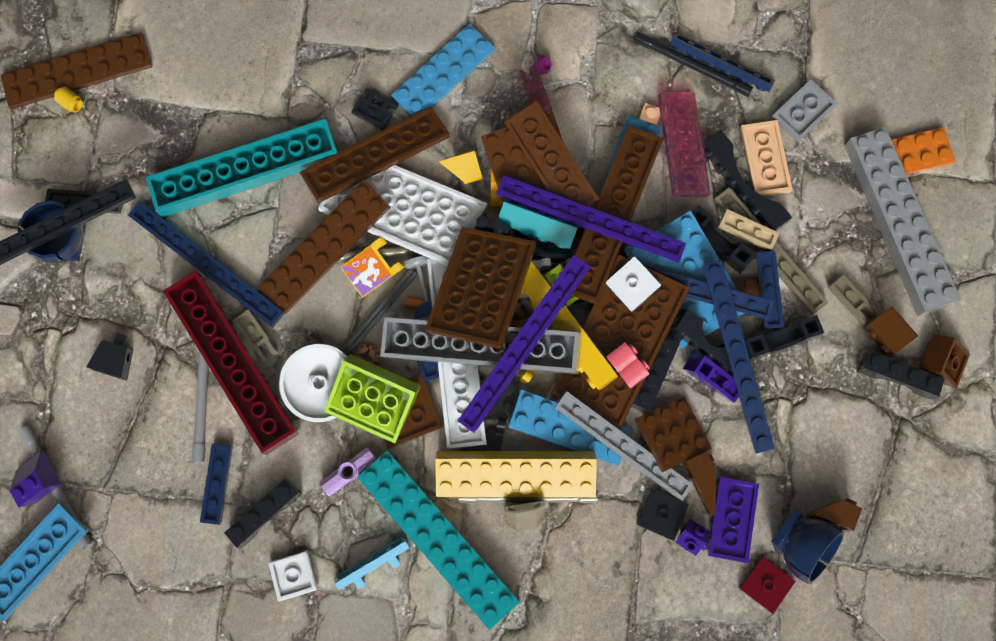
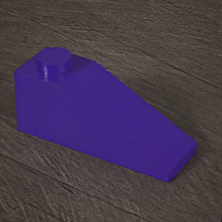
M692 352L682 369L735 403L739 395L734 378L705 355Z

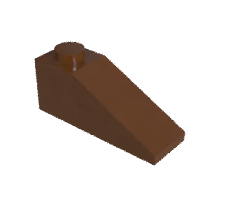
M705 452L685 461L683 465L708 516L711 517L716 515V469L714 467L716 462L712 455Z

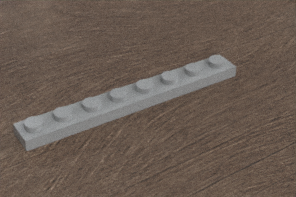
M566 391L554 407L677 499L683 501L692 488L693 484L672 468L662 473L653 454Z

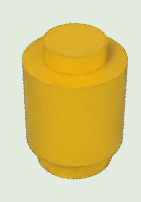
M67 87L58 88L54 93L55 102L69 112L76 113L83 106L81 97Z

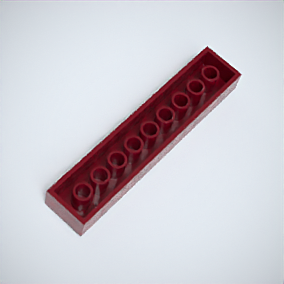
M194 271L163 290L261 453L268 455L299 435L298 430L202 275Z

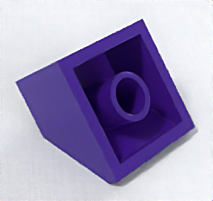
M44 450L38 452L15 472L10 492L18 508L38 503L61 485Z

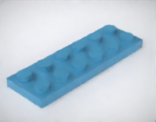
M468 24L391 94V98L410 117L429 107L433 108L495 51V47L471 24Z
M520 390L508 428L573 451H595L596 459L616 466L620 465L622 457L556 410L554 407L557 402ZM622 426L619 430L629 437L631 429Z
M58 503L0 566V619L2 621L10 617L89 531L62 503Z

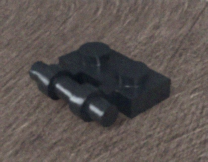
M366 88L364 95L368 96L367 100L360 96L351 113L377 128L385 130L393 116L392 112L388 111V109L397 110L399 104L390 97L386 98L380 95L379 91ZM375 101H378V102L382 103L383 105L380 107V106L374 104V102H375Z
M481 215L476 220V230L506 236L510 235L511 226L496 219L491 220Z

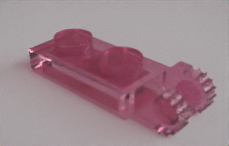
M530 67V74L533 78L531 80H527L524 70H520L519 75L530 105L537 101L545 114L552 112V106L535 67Z

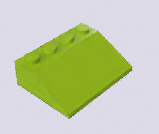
M350 354L342 362L324 412L396 443L421 385Z

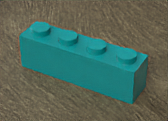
M505 199L498 221L519 230L523 235H533L540 241L555 243L557 247L563 249H570L578 228L576 224L509 199Z

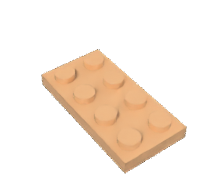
M778 120L741 125L740 131L752 190L761 196L791 192L793 189Z

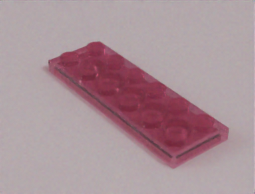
M660 92L658 94V102L672 196L708 197L711 193L695 93Z

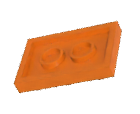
M944 127L891 139L906 175L950 165L956 161Z

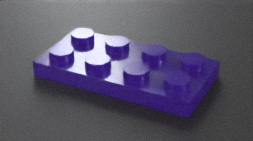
M719 477L716 492V515L713 516L707 556L742 563L749 562L759 490L758 483Z

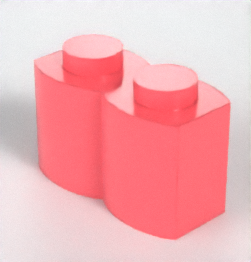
M623 343L606 357L631 389L650 375L648 373L650 367L643 359L641 361L638 360L635 356L638 352L632 344L627 345Z

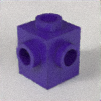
M689 519L680 531L675 543L696 556L700 550L704 551L710 542L708 540L710 531Z

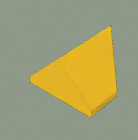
M472 149L439 161L464 181V184L482 179L477 157Z

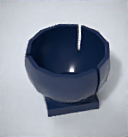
M53 200L36 203L24 212L18 223L20 228H17V231L20 232L22 229L24 230L69 208V206ZM83 224L27 253L30 257L47 263L79 262L86 226Z
M794 509L771 542L774 550L780 555L783 554L788 570L799 580L812 584L827 567L819 559L829 565L843 541L844 532L836 525L823 519H804L802 513Z

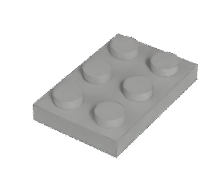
M810 79L771 118L778 120L779 126L799 143L838 103Z

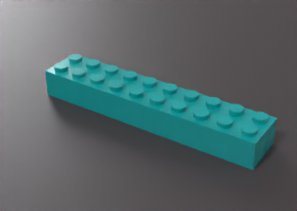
M323 119L147 176L146 180L155 211L164 218L298 174L300 171L338 152L327 120Z
M388 451L357 477L489 630L520 603Z

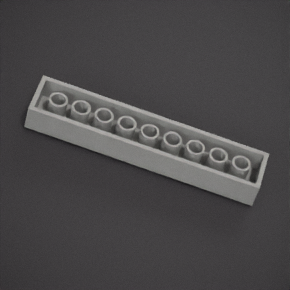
M886 127L850 138L844 147L917 317L950 306L961 300Z
M384 317L380 356L390 359L495 367L522 328L509 327L503 348L498 349L428 333L425 330L428 322L426 320ZM547 330L520 369L578 374L582 334L579 332Z

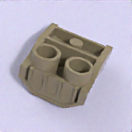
M544 501L504 507L506 525L516 531L537 528L545 520Z

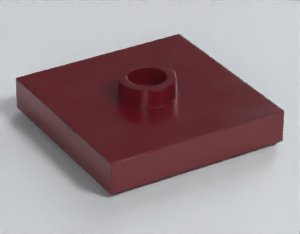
M762 556L739 590L768 612L774 614L796 581Z

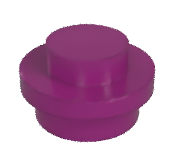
M538 56L535 60L536 71L539 74H546L550 71L552 66L550 59L545 56Z

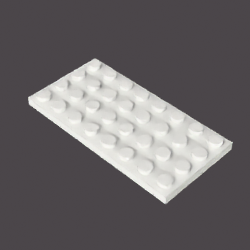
M396 165L366 179L374 190L391 206L367 232L447 266L461 228L476 229L477 218L484 215L488 207V203ZM357 185L321 202L318 207L319 212L329 215Z

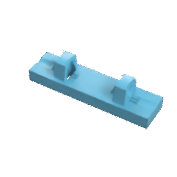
M404 536L335 576V584L340 590L352 582L356 584L358 589L365 586L362 576L387 561L390 562L393 568L400 565L397 555L409 549Z

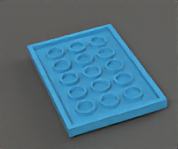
M691 211L655 231L686 243L679 263L632 245L624 249L630 260L635 256L642 265L705 282L706 279L702 265L720 260ZM725 270L730 289L737 290L733 281L731 280L730 276ZM685 298L680 309H689L703 319L702 331L704 336L719 328L713 304ZM736 311L738 317L744 314ZM680 340L679 346L683 349L688 343Z

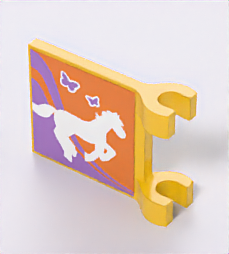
M381 237L341 266V269L362 298L405 268L401 262L396 263L392 267L388 265L378 251L379 248L387 244Z

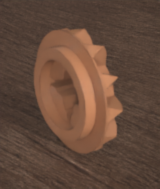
M364 342L357 345L352 351V355L361 359L363 358L360 354L366 355L369 352V356L374 361L367 360V362L376 366L381 364V351L373 343Z

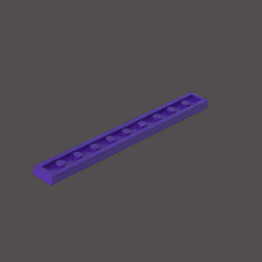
M505 175L497 190L498 196L678 263L686 246L685 242Z
M575 255L572 256L458 419L459 423L473 433L477 431L591 268L588 264Z

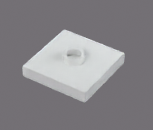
M635 256L606 282L607 286L631 312L661 287V284Z
M308 551L268 562L278 602L318 590Z

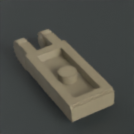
M844 274L827 287L853 316L855 315L862 325L866 326L869 323L868 319L860 311L862 308L871 318L877 317V312L869 304V301Z
M249 309L232 319L251 348L257 352L263 362L268 360L265 353L260 349L264 344L267 345L273 355L278 353Z

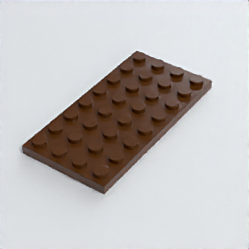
M618 255L608 280L628 263L630 259ZM647 267L645 268L661 284V287L631 312L606 284L598 305L594 304L583 326V330L617 373L618 377L603 389L598 390L597 387L593 389L586 379L589 377L585 371L583 373L579 371L578 374L560 373L550 393L560 399L566 391L619 429L622 428L646 378L630 389L606 356L623 343L627 345L632 344L638 352L635 355L638 360L641 361L643 359L651 369L690 289Z

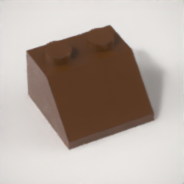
M893 306L882 312L863 328L866 336L870 340H874L880 352L888 357L896 354L918 337V334Z
M933 334L931 341L927 345L925 356L920 362L919 369L945 378V385L957 389L970 353L956 338Z
M845 498V500L832 502L806 514V517L810 519H823L836 525L843 532L855 530L862 508L856 506L857 502Z

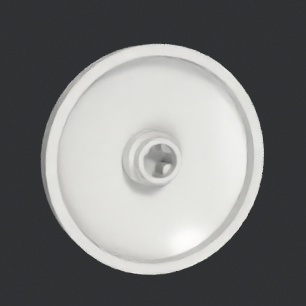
M325 344L308 345L290 355L285 361L279 376V391L286 407L294 415L311 422H325L337 418L324 412L342 362L347 355L339 349Z

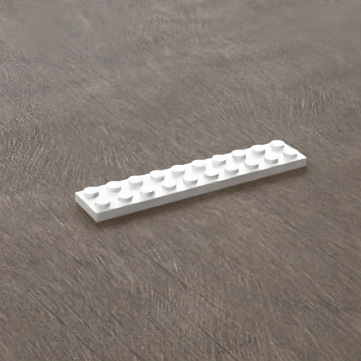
M427 259L433 308L447 265L433 259ZM438 363L447 449L487 445L484 421L475 433L458 422V419L480 389L478 366Z

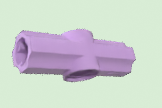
M367 447L348 462L341 464L336 471L319 482V484L330 497L347 483L355 480L358 475L376 461V458ZM347 467L353 468V474L350 477L344 476V470Z

